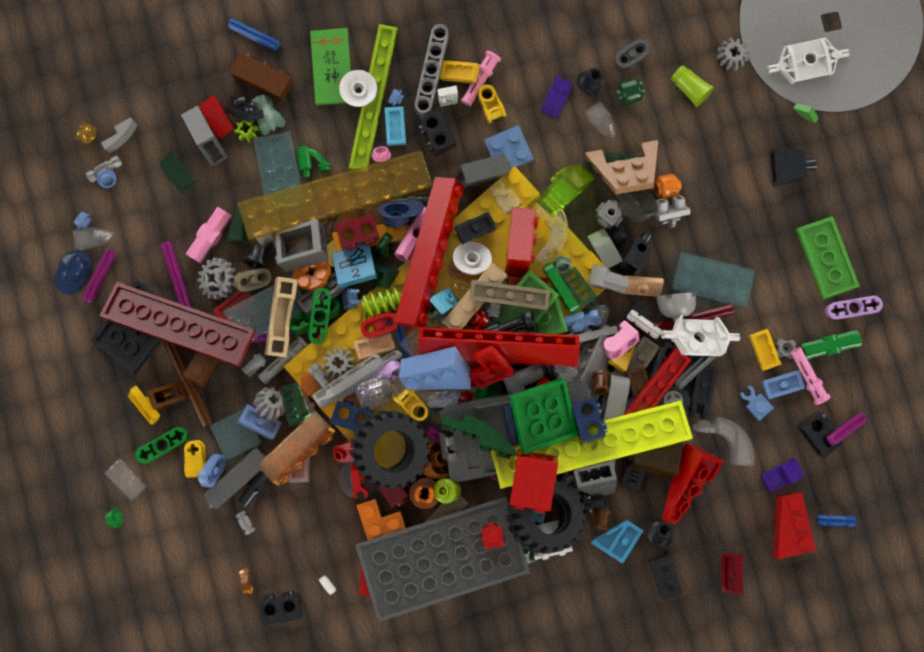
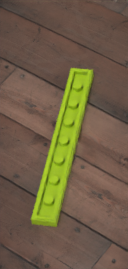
M379 24L369 74L374 77L377 84V94L371 103L361 107L349 170L368 173L398 31L397 27Z

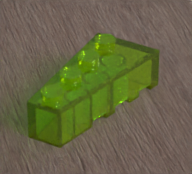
M580 163L570 164L553 175L550 179L552 183L535 202L549 215L554 217L564 206L580 195L595 177Z

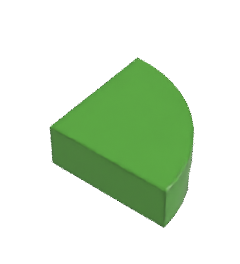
M796 103L793 108L801 117L815 123L818 119L816 112L811 106Z

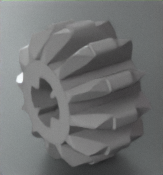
M732 38L728 42L723 41L722 47L717 49L719 53L717 60H722L720 66L725 64L727 65L726 70L732 67L734 71L738 67H744V62H747L749 59L747 56L749 49H744L746 43L741 45L740 38L735 42Z
M334 347V354L329 350L327 351L330 358L323 357V360L327 361L328 364L322 365V368H330L326 371V375H330L333 372L332 379H336L338 373L340 377L344 372H348V368L353 369L355 367L350 365V363L356 361L355 358L348 359L352 352L349 351L345 354L346 348L344 347L341 348L340 353L338 348ZM338 358L341 361H344V364H341V368H338V366L334 365V362H337L336 359Z
M265 387L256 394L253 405L256 406L255 411L261 413L260 417L266 416L268 421L271 418L274 420L278 419L279 416L284 414L287 402L284 401L286 396L280 394L281 390L275 391L274 387L270 389Z

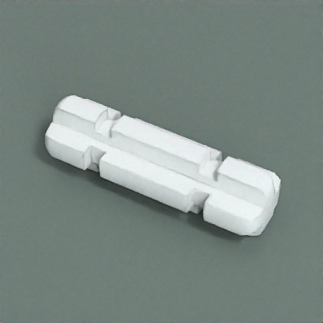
M631 310L626 317L630 322H635V325L644 332H649L650 336L654 339H657L662 332L660 328L654 327L653 323L643 316H638V313L634 310Z

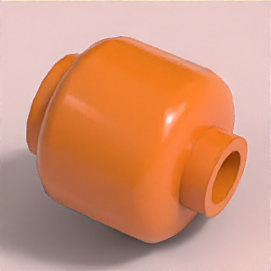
M674 174L658 176L654 180L652 192L658 199H672L673 196L679 195L682 184Z

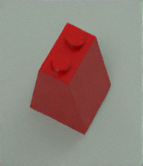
M518 450L510 497V505H513V508L525 510L526 507L533 508V511L538 513H545L551 510L558 468L557 456L535 452L523 454L521 450Z

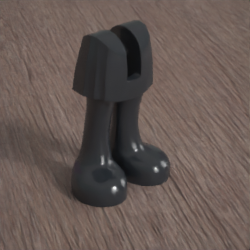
M531 309L524 311L520 317L509 322L500 324L499 321H495L482 329L486 331L539 333ZM519 326H523V327L518 328V329H516V330L509 331V330H511V329H513V328H516V327H519Z

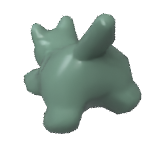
M260 95L252 99L251 104L264 111V117L257 119V125L261 134L268 135L270 130L274 131L276 127H284L285 119L274 109L273 100L270 96Z

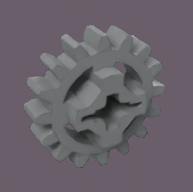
M213 258V260H207V265H202L203 272H198L201 275V278L197 279L198 282H201L199 289H203L202 294L208 295L210 299L221 300L222 297H228L227 293L233 292L231 286H234L233 280L235 276L233 273L236 270L230 268L232 263L226 262V259Z

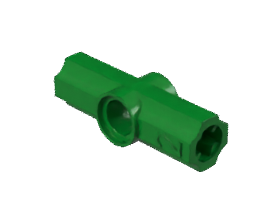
M856 330L840 335L825 336L819 338V340L800 344V347H802L806 358L809 360L862 346V339Z

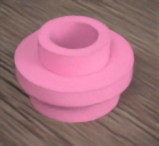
M381 146L373 150L372 159L378 163H385L391 158V153L387 147Z

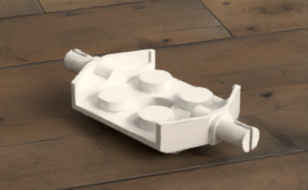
M826 38L788 45L782 49L778 64L768 65L767 72L768 74L781 72L791 85L807 79L826 75L832 76L835 72L837 60L849 57V49L838 51ZM806 55L813 56L814 63H808L805 59Z
M683 315L676 319L672 331L662 330L661 335H663L661 336L662 339H672L682 355L722 356L726 353L729 341H740V334L729 333L719 317H716L714 320L682 319ZM694 335L699 336V338L701 339V342H699L698 340H696L695 337H694Z

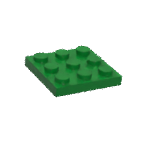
M560 378L509 396L523 454H528L578 436L565 378Z

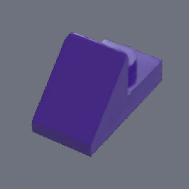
M556 76L540 112L558 119L573 83Z
M794 457L761 474V477L768 491L773 492L787 484H794L804 473Z

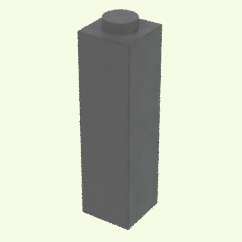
M255 448L203 494L206 498L204 500L211 509H220L272 461L260 448Z

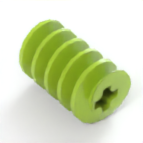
M394 287L392 294L386 289L385 296L379 291L377 298L371 293L370 300H368L364 295L362 297V305L366 319H368V314L371 317H375L376 312L379 315L383 314V310L386 313H390L391 308L394 312H397L401 299L400 292Z

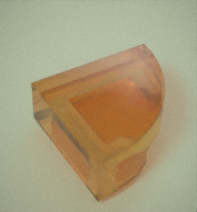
M305 371L301 378L300 387L302 395L307 399L320 384Z
M247 567L240 568V585L245 595L252 594V584L249 583V570Z

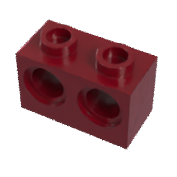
M373 214L335 224L342 250L352 251L357 249L358 245L365 244V246L375 244L376 240H379ZM368 227L372 230V234L364 235L362 229ZM347 232L352 233L354 236L350 241L343 238V235Z

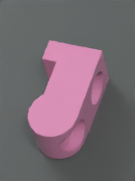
M625 320L619 325L620 331L604 341L605 355L609 359L619 358L639 342L638 331Z

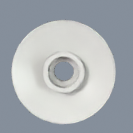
M354 70L348 72L341 79L339 91L342 99L347 104L354 107H362L374 100L377 94V84L374 77L368 72ZM360 88L362 92L356 93L355 90Z
M477 242L461 244L453 253V262L456 268L468 275L481 274L491 265L492 257L487 247Z

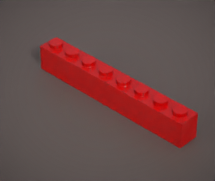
M435 177L394 321L403 328L420 330V327H425L428 321V312L432 305L430 299L433 297L434 290L438 285L439 272L443 267L444 254L448 249L449 236L453 230L454 218L458 212L460 197L463 194V186L454 178Z
M420 327L418 355L456 346L465 361H477L475 359V352L493 346L507 363L578 367L580 341L579 335Z

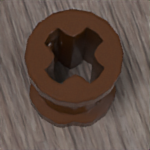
M606 370L594 371L592 373L594 378L592 392L596 395L608 394L610 392L608 387L610 373Z
M595 508L596 516L591 527L608 531L607 524L612 511Z

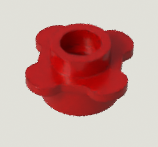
M480 309L472 317L471 322L474 325V330L484 329L489 322V316L484 314L483 309Z

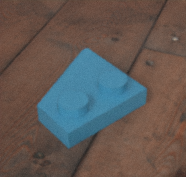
M624 520L592 539L590 543L623 564L643 533V530L630 521Z

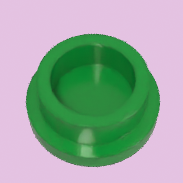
M112 509L106 514V523L109 527L119 528L123 522V514L118 509Z

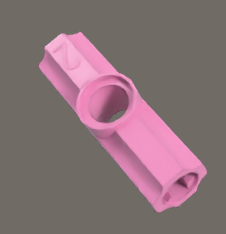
M217 207L208 222L199 228L196 234L197 238L190 246L186 255L201 264L211 247H214L221 239L222 231L232 216Z
M426 207L417 214L394 253L400 261L409 263L413 257L418 239L414 237L413 231L419 236Z

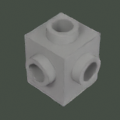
M608 200L606 204L602 202L596 209L598 214L595 219L598 220L599 225L610 230L613 225L617 227L623 220L621 215L624 210L621 209L622 206L617 201ZM608 210L612 212L614 215L610 216L608 214Z

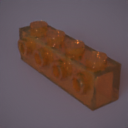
M314 411L257 466L271 482L279 486L289 479V475L294 470L300 469L304 461L309 456H313L323 442H328L335 430L319 413Z

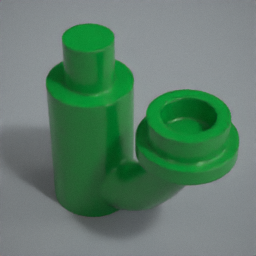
M309 146L296 148L299 171L303 172V178L311 177L310 171L313 170L311 157L320 163L317 165L320 172L331 171L332 164L327 163L315 149Z

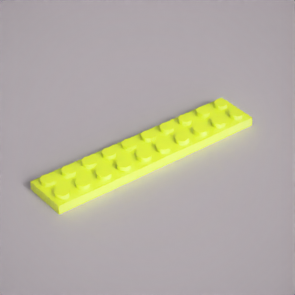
M677 401L604 420L608 431L605 433L604 439L581 445L579 437L575 436L533 452L557 456V474H561L589 465L693 439L682 401ZM595 426L587 427V431L589 434H597V428ZM520 445L513 446L516 452L521 450ZM491 450L500 489L511 487L517 454L515 457L510 456V459L498 456L499 452Z

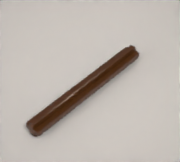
M165 341L164 346L202 426L207 427L211 425L213 421L196 385L184 377L187 366L177 345Z

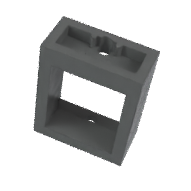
M318 219L275 231L276 239H274V246L277 250L275 261L285 273L328 261L325 228ZM312 235V250L287 257L286 242Z

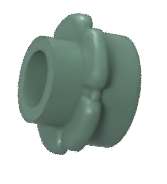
M560 255L556 257L552 264L558 273H565L571 268V259Z

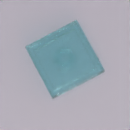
M244 409L210 426L226 461L262 444L256 432L238 423Z

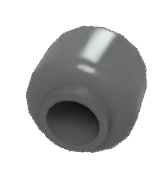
M593 300L586 305L584 315L592 310L598 311L601 324L595 326L588 325L589 329L598 330L599 327L607 324L609 309L604 302Z

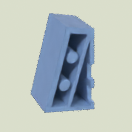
M455 346L401 359L399 379L407 390L470 389L471 379L469 378V373L471 369Z

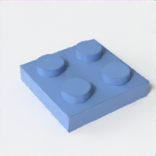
M519 125L484 140L490 156L493 157L505 153L506 159L508 158L510 161L511 169L514 166L517 168L534 160Z

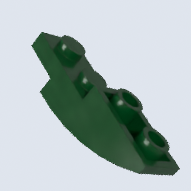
M466 414L462 421L446 416L442 417L440 425L444 426V430L455 433V430L463 432V436L471 439L477 436L476 445L480 446L479 450L488 453L494 450L499 452L498 456L510 459V456H516L517 452L504 436L488 424Z

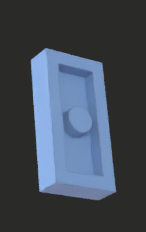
M800 370L761 381L767 400L805 389Z
M247 404L238 423L272 441L282 422L272 418L267 421L266 416L260 417L261 413L256 412L254 407Z

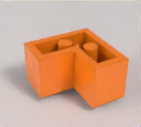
M377 498L356 505L367 540L407 528L401 510L382 516Z

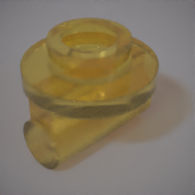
M83 122L75 139L85 143L92 142L96 137L95 127Z

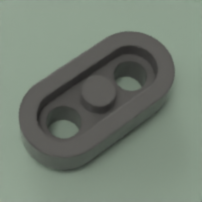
M638 39L620 50L614 60L616 67L621 70H627L646 58L650 50L649 44L645 40ZM636 49H641L642 53H637ZM621 59H626L627 63H622Z

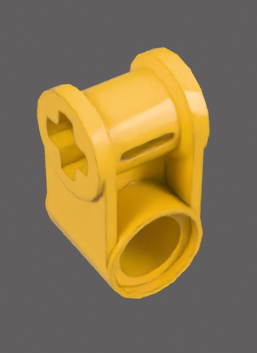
M483 85L479 90L478 100L483 109L484 116L490 124L494 119L501 116L506 117V112L494 87ZM486 91L490 92L492 97L490 99L483 98L482 93Z
M405 387V390L397 397H393V400L415 420L423 421L428 417V407L413 390H407ZM419 406L425 409V414L421 418L416 417L414 414L415 409Z
M194 440L188 442L184 447V471L186 478L198 477L199 472L207 463L205 444L201 440ZM192 447H198L199 450L196 452L192 451Z

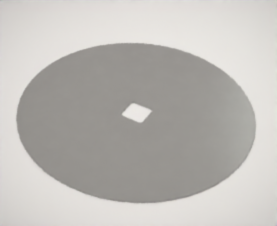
M742 0L740 6L742 43H746L744 49H749L747 56L756 73L773 91L794 104L801 103L811 106L817 111H850L868 106L882 99L893 91L910 72L922 42L923 14L920 0ZM838 12L842 29L825 32L821 15ZM826 38L838 51L849 49V57L837 60L835 72L832 76L826 75L807 79L791 85L781 72L778 71L770 74L767 72L768 65L778 64L782 49L788 45ZM806 55V61L814 63V57Z

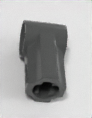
M529 364L518 370L514 369L513 376L503 379L509 395L519 393L525 390V386L543 378V371L539 364Z

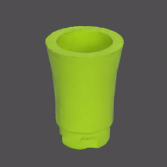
M681 66L671 77V80L676 83L675 85L691 100L695 107H698L714 89L712 85L702 80L685 66Z

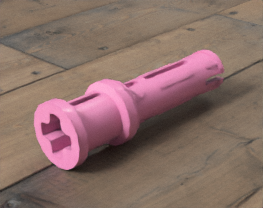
M486 51V57L482 64H479L480 68L476 84L471 83L461 99V102L469 107L472 106L486 79L492 76V71L497 62L501 61V58L491 51Z
M802 347L791 351L790 354L807 383L806 389L810 390L814 398V404L818 405L829 400L830 394L826 393L822 385L823 381L817 378Z

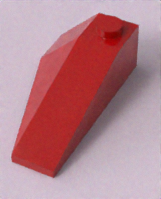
M686 443L682 448L679 473L671 481L662 520L676 524L691 507L690 501L696 495H701L703 492L701 488L707 481L711 483L724 460L698 446Z

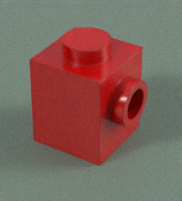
M497 522L485 524V528H481L483 548L504 547L502 526H497Z

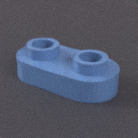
M213 454L199 472L198 480L202 487H213L226 467L224 455Z

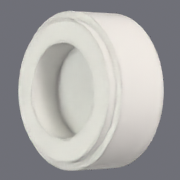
M326 575L319 579L330 595L336 591L335 586Z

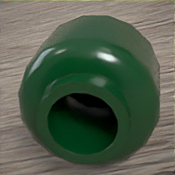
M635 77L620 82L619 90H616L618 100H623L625 105L641 101L645 94L642 81L637 80Z

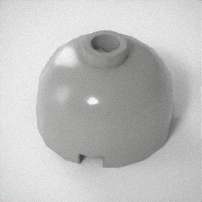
M696 293L657 296L658 309L662 315L672 318L673 321H676L681 315H683L682 319H684L685 316L691 315L696 307Z

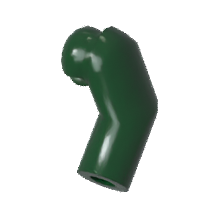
M387 232L384 233L376 246L379 256L386 259L391 256L392 251L388 245L393 239V236Z

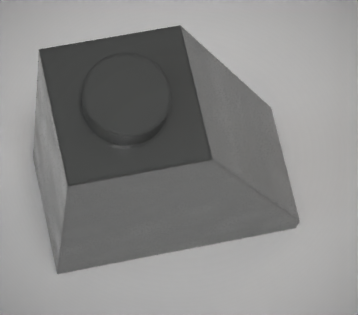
M198 105L181 114L196 145L212 167L228 158Z
M504 153L461 165L455 173V178L463 186V191L508 175L511 164L509 159H506Z
M612 461L573 470L579 490L594 497L615 494L617 476Z

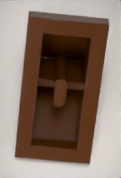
M180 381L146 391L153 410H162L187 399Z

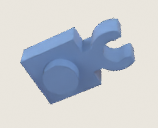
M346 289L341 292L343 311L357 308L356 304H360L357 296L359 289Z
M592 310L586 315L582 311L565 316V323L571 334L589 329L588 325L601 324V319L598 316L597 310Z
M747 386L749 395L745 396L743 392H740L739 396L741 399L749 402L745 407L757 421H760L773 409V406L762 394L755 396L754 388Z

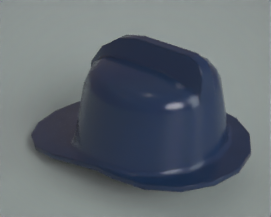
M415 200L387 202L378 206L377 211L383 216L385 226L398 228L407 225L411 221L412 216L419 214L424 209V205L420 201Z
M74 250L62 257L55 274V285L62 293L74 294L82 288L92 266L88 254L80 250Z

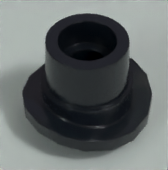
M591 68L589 71L580 73L577 77L578 87L588 95L597 94L601 89L603 74L597 68Z
M253 245L250 254L245 255L242 260L246 265L252 266L255 269L256 267L269 268V265L266 263L268 249L263 246Z
M666 522L653 523L646 533L649 542L659 549L669 547L674 538L673 528Z

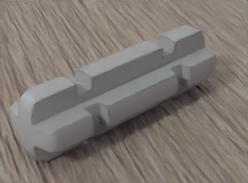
M114 155L110 158V161L106 160L95 167L94 171H88L86 177L90 182H94L101 171H112L114 167L117 168L122 165V161L117 155Z

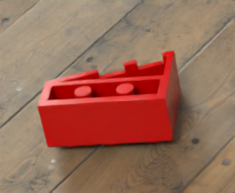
M795 491L777 495L772 557L783 559L816 551L802 493Z

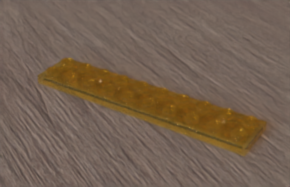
M420 150L238 202V207L248 239L253 240L311 220H322L391 200V198L432 188L433 184L422 151Z

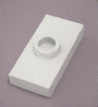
M457 86L437 89L440 107L458 103Z

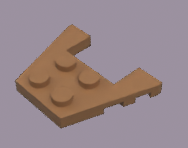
M658 140L641 143V151L644 157L606 163L602 150L585 152L587 162H591L593 169L603 176V180L615 194L654 188Z

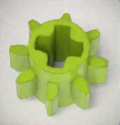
M243 120L240 123L236 122L238 129L234 130V132L240 134V141L245 138L250 143V139L253 137L257 138L255 131H258L259 128L258 126H253L254 121L247 122ZM246 127H249L248 133L244 132L246 131Z

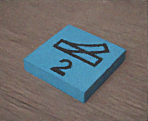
M363 244L357 246L358 248L352 251H346L345 249L332 253L339 288L377 278L370 246Z

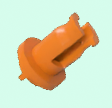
M421 478L412 484L410 499L416 507L429 509L438 503V500L434 497L433 488L436 483L434 480ZM423 488L429 489V498L427 499L420 496Z

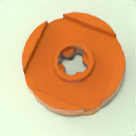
M328 261L293 270V279L298 280L297 285L301 289L310 292L323 288L327 284L326 280L329 275L331 276V266ZM316 269V271H314L313 276H310V274H308L310 270Z

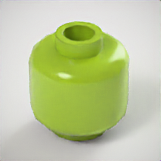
M442 478L434 485V497L441 503H453L461 495V486L459 482H455L450 478Z

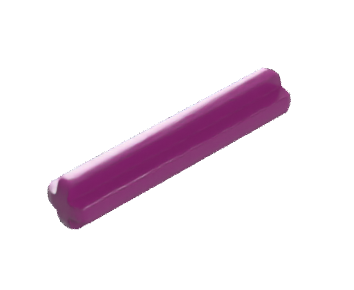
M109 249L105 250L82 296L83 300L89 303L94 301L116 256L115 252Z
M865 413L857 414L827 436L829 444L835 445L867 422L868 418L865 416Z

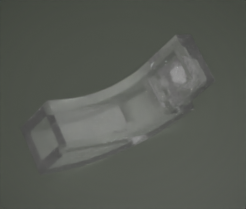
M548 194L535 208V213L547 223L550 230L548 243L535 257V262L539 266L542 262L546 264L553 256L551 251L557 256L559 255L568 235L566 215L558 202Z
M712 417V425H710V421L698 420V424H693V432L716 433L725 438L730 447L731 465L754 466L752 443L746 432L739 425L720 417Z

